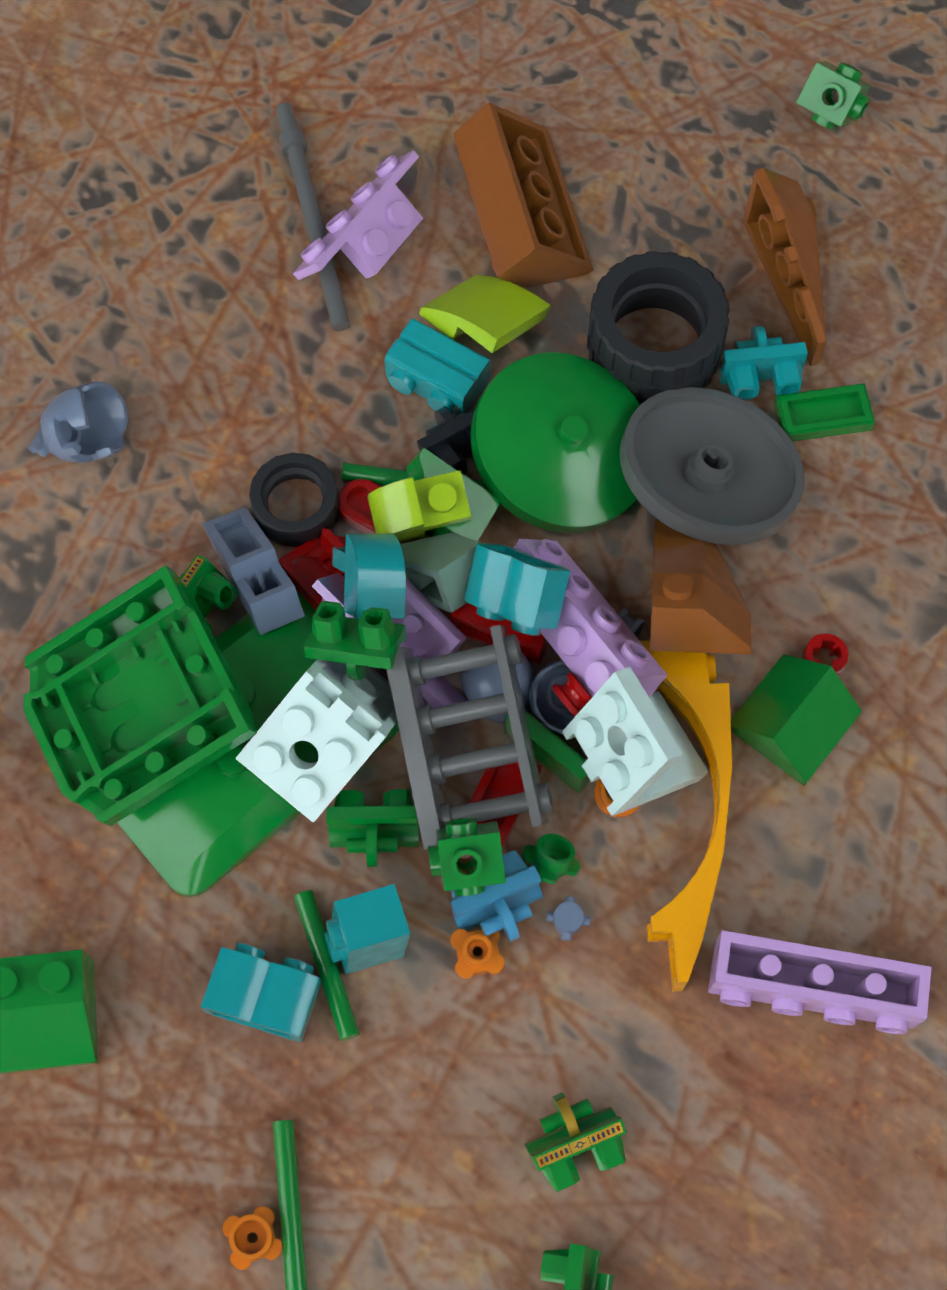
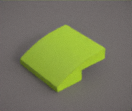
M474 275L422 306L419 315L449 338L454 340L463 333H466L493 353L543 321L551 305L530 291L511 282L491 276Z

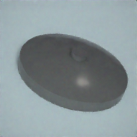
M686 387L658 393L644 401L635 410L621 439L619 455L622 472L629 488L638 501L665 525L686 536L701 541L723 545H740L765 539L776 533L787 523L803 494V464L794 443L775 420L756 406L725 392L707 388Z

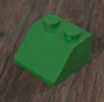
M82 949L0 958V1074L97 1064L94 960Z

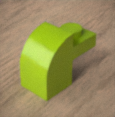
M461 470L415 481L413 477L400 480L372 491L367 497L376 534H394L400 543L425 537L426 530L472 519Z

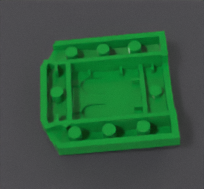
M166 565L25 656L24 668L30 670V691L24 694L23 710L57 785L64 796L95 815L94 818L103 824L113 826L257 734L255 717L195 599L175 571Z

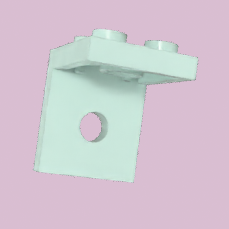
M317 660L304 673L260 727L257 734L252 737L235 759L309 820L314 822L396 724L397 717L390 683L372 667H368L367 673L362 680H355L348 677L346 664ZM308 741L312 743L318 751V761L307 763L299 759L295 753V742Z
M631 667L614 672L562 731L566 740L576 737L588 757L582 764V767L591 782L601 779L613 800L607 807L611 816L699 782L709 773L661 693L656 691L649 698Z

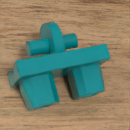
M753 326L750 340L736 341V349L723 351L722 368L718 371L720 385L728 384L732 395L743 400H751L758 396L760 390L758 381L772 379L775 395L798 393L800 391L802 370L808 355L805 342L783 344L781 337L767 338L763 326Z

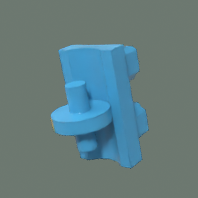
M511 851L503 855L506 883L485 886L484 892L471 896L455 895L454 890H451L453 900L450 901L457 928L467 931L481 925L485 936L503 929L510 942L520 938L516 923L532 917L528 904L543 898L539 885L541 878L535 865L528 868L518 853Z

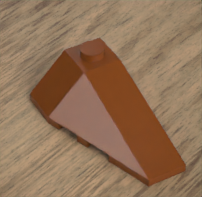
M763 167L754 172L743 223L799 343H806L807 360L810 366L819 364L827 341L816 231V208L812 199L805 197L798 181Z
M655 517L650 651L751 655V613L717 545L686 536L665 525Z

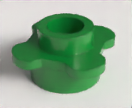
M545 834L538 839L536 846L527 845L522 852V858L533 866L535 865L541 881L548 884H555L558 878L565 875L576 876L581 868L580 862L574 858L576 852L573 844L561 835Z

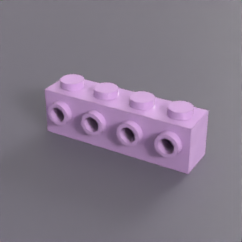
M519 539L514 546L515 549L526 552L535 558L555 563L571 571L557 629H541L540 632L590 696L593 697L614 672L631 667L650 698L667 674L558 541L549 539Z
M722 930L714 942L708 993L720 995V1002L727 1005L750 1007L751 1001L772 1004L771 1010L778 1014L802 1016L803 1010L824 1013L823 1020L834 1024L854 1025L855 1019L876 1022L875 1029L881 1032L907 1034L908 1028L913 1029L927 1020L932 967Z

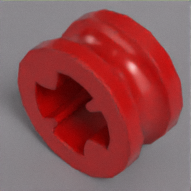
M828 633L818 634L808 642L802 659L820 663L821 658L815 660L814 656L818 655L820 649L830 650L829 657L833 655L836 657L830 666L839 676L848 662V648L844 641L836 635Z
M570 671L566 674V682L562 685L555 683L552 689L575 717L592 697Z

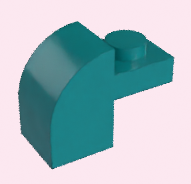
M346 534V547H333L332 560L333 567L345 572V612L359 619L363 610L376 607L388 609L392 619H405L406 574L403 552L398 538L394 534Z

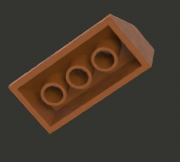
M490 102L487 103L453 134L459 150L458 157L466 173L470 186L469 193L477 209L481 222L480 229L486 239L492 258L491 265L497 278L530 288L589 274L593 271L592 263L547 127Z

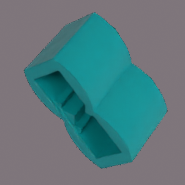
M477 543L464 600L476 606V614L481 617L499 621L507 619L512 621L511 629L528 635H540L541 629H557L571 571L555 563L535 558L526 552L501 544Z
M236 943L234 950L221 947L200 1006L201 1009L215 1017L302 1043L322 984L320 977L312 975L314 967L291 958H285L283 965L263 960L265 956L263 950L243 943Z

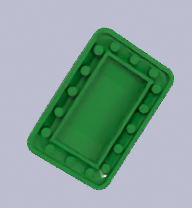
M297 592L305 615L304 617L260 635L247 614L215 638L255 717L257 731L304 673L318 660L305 657L303 646L312 631V618L316 610L299 592ZM396 722L373 753L399 732L398 722ZM252 737L117 822L169 886L179 895L193 897L208 891L301 814L300 811L235 759ZM308 741L295 742V753L299 759L307 763L318 761V751L312 743Z

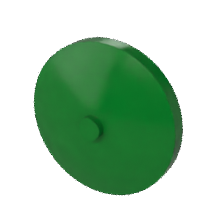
M557 352L539 353L521 358L505 367L495 376L477 403L471 424V447L476 467L489 491L501 501V504L508 511L521 520L535 527L560 533H579L597 529L619 517L637 499L623 475L619 453L624 431L632 414L640 404L622 381L617 380L601 365L586 358Z

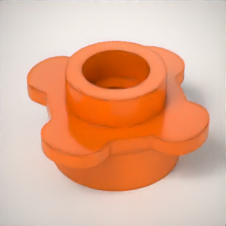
M482 928L481 930L470 932L464 929H457L453 932L450 943L457 952L458 962L455 964V972L460 978L471 979L473 975H483L486 973L497 975L503 970L505 960L499 954L497 945L500 939V932L497 931L488 936H485ZM474 948H481L482 954L475 956L472 952Z
M260 1206L255 1209L253 1214L244 1215L240 1218L233 1215L225 1220L222 1230L223 1234L229 1238V1244L233 1251L230 1256V1262L235 1268L246 1270L254 1261L263 1258L275 1260L280 1256L282 1242L275 1237L272 1226L275 1215L268 1207ZM252 1232L258 1236L255 1243H249L248 1235Z

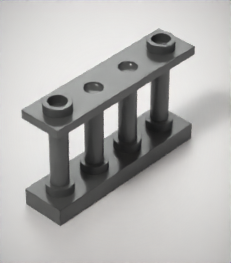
M497 625L490 627L493 644L423 660L419 655L414 656L413 649L399 647L392 670L387 669L424 850L428 849V846L438 845L436 830L446 828V822L450 820L475 818L477 822L529 812L532 827L549 823L547 813L554 812L548 782L540 783L517 675L516 664L522 663L519 640L516 634L509 635L508 628L505 626ZM498 663L504 693L433 709L430 704L424 705L420 686L426 684V679ZM508 713L514 739L513 743L443 758L440 753L434 754L431 734L436 733V728ZM519 762L525 792L454 807L450 802L444 803L441 783H446L447 777Z

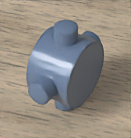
M567 896L565 902L558 905L554 912L547 911L546 921L553 922L555 929L562 934L561 940L571 941L572 935L579 932L582 925L590 926L591 917L585 916L582 908L575 903L576 898Z

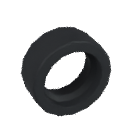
M292 452L275 456L263 464L252 479L249 498L255 521L267 538L280 545L299 547L309 540L320 538L322 528L332 529L338 520L340 498L335 476L324 462L309 454ZM292 479L309 480L317 484L323 496L322 505L315 514L307 519L292 522L280 520L270 512L267 502L273 488L284 481Z

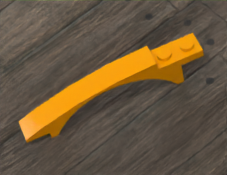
M650 640L640 642L667 674L655 691H659L674 706L696 736L709 768L714 800L712 832L708 849L700 867L686 887L670 903L650 917V924L646 927L648 942L668 941L672 992L683 991L690 978L703 941L724 854L732 775L729 683H715L716 661L714 654L650 651Z

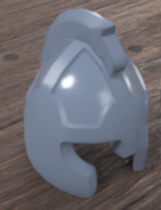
M92 382L65 390L45 407L40 420L41 428L28 449L33 454L38 453L41 457L51 453L64 461L72 463H86L113 456L125 447V441L122 436L129 420L127 406L119 392L106 382Z

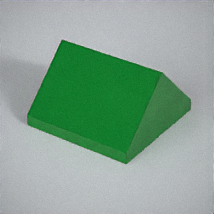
M783 654L731 718V732L805 786L859 717L862 710L832 666Z

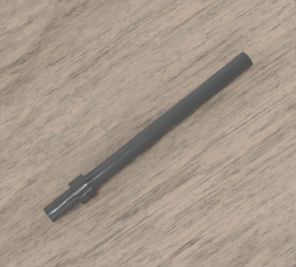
M281 103L275 109L281 129L279 142L283 155L289 159L309 240L312 243L318 238L323 239L326 236L305 157L308 147L304 132L297 126L292 105L290 103ZM332 258L318 274L333 330L343 331L350 327V322Z

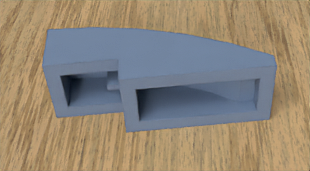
M246 506L203 523L205 532L232 586L238 591V597L260 635L305 616L294 584L279 564L273 545Z

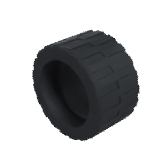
M648 251L645 254H634L627 257L621 263H616L605 276H602L597 284L596 292L593 293L587 339L588 359L601 365L617 380L622 381L640 404L650 397L667 390H677L686 387L705 388L710 383L713 373H716L719 366L730 321L728 318L730 311L729 300L725 297V290L721 282L715 279L714 274L707 267L704 268L698 264V261L669 251L667 253ZM640 309H665L684 318L693 327L698 338L688 346L678 350L667 352L651 351L630 342L619 331L616 323L627 314Z

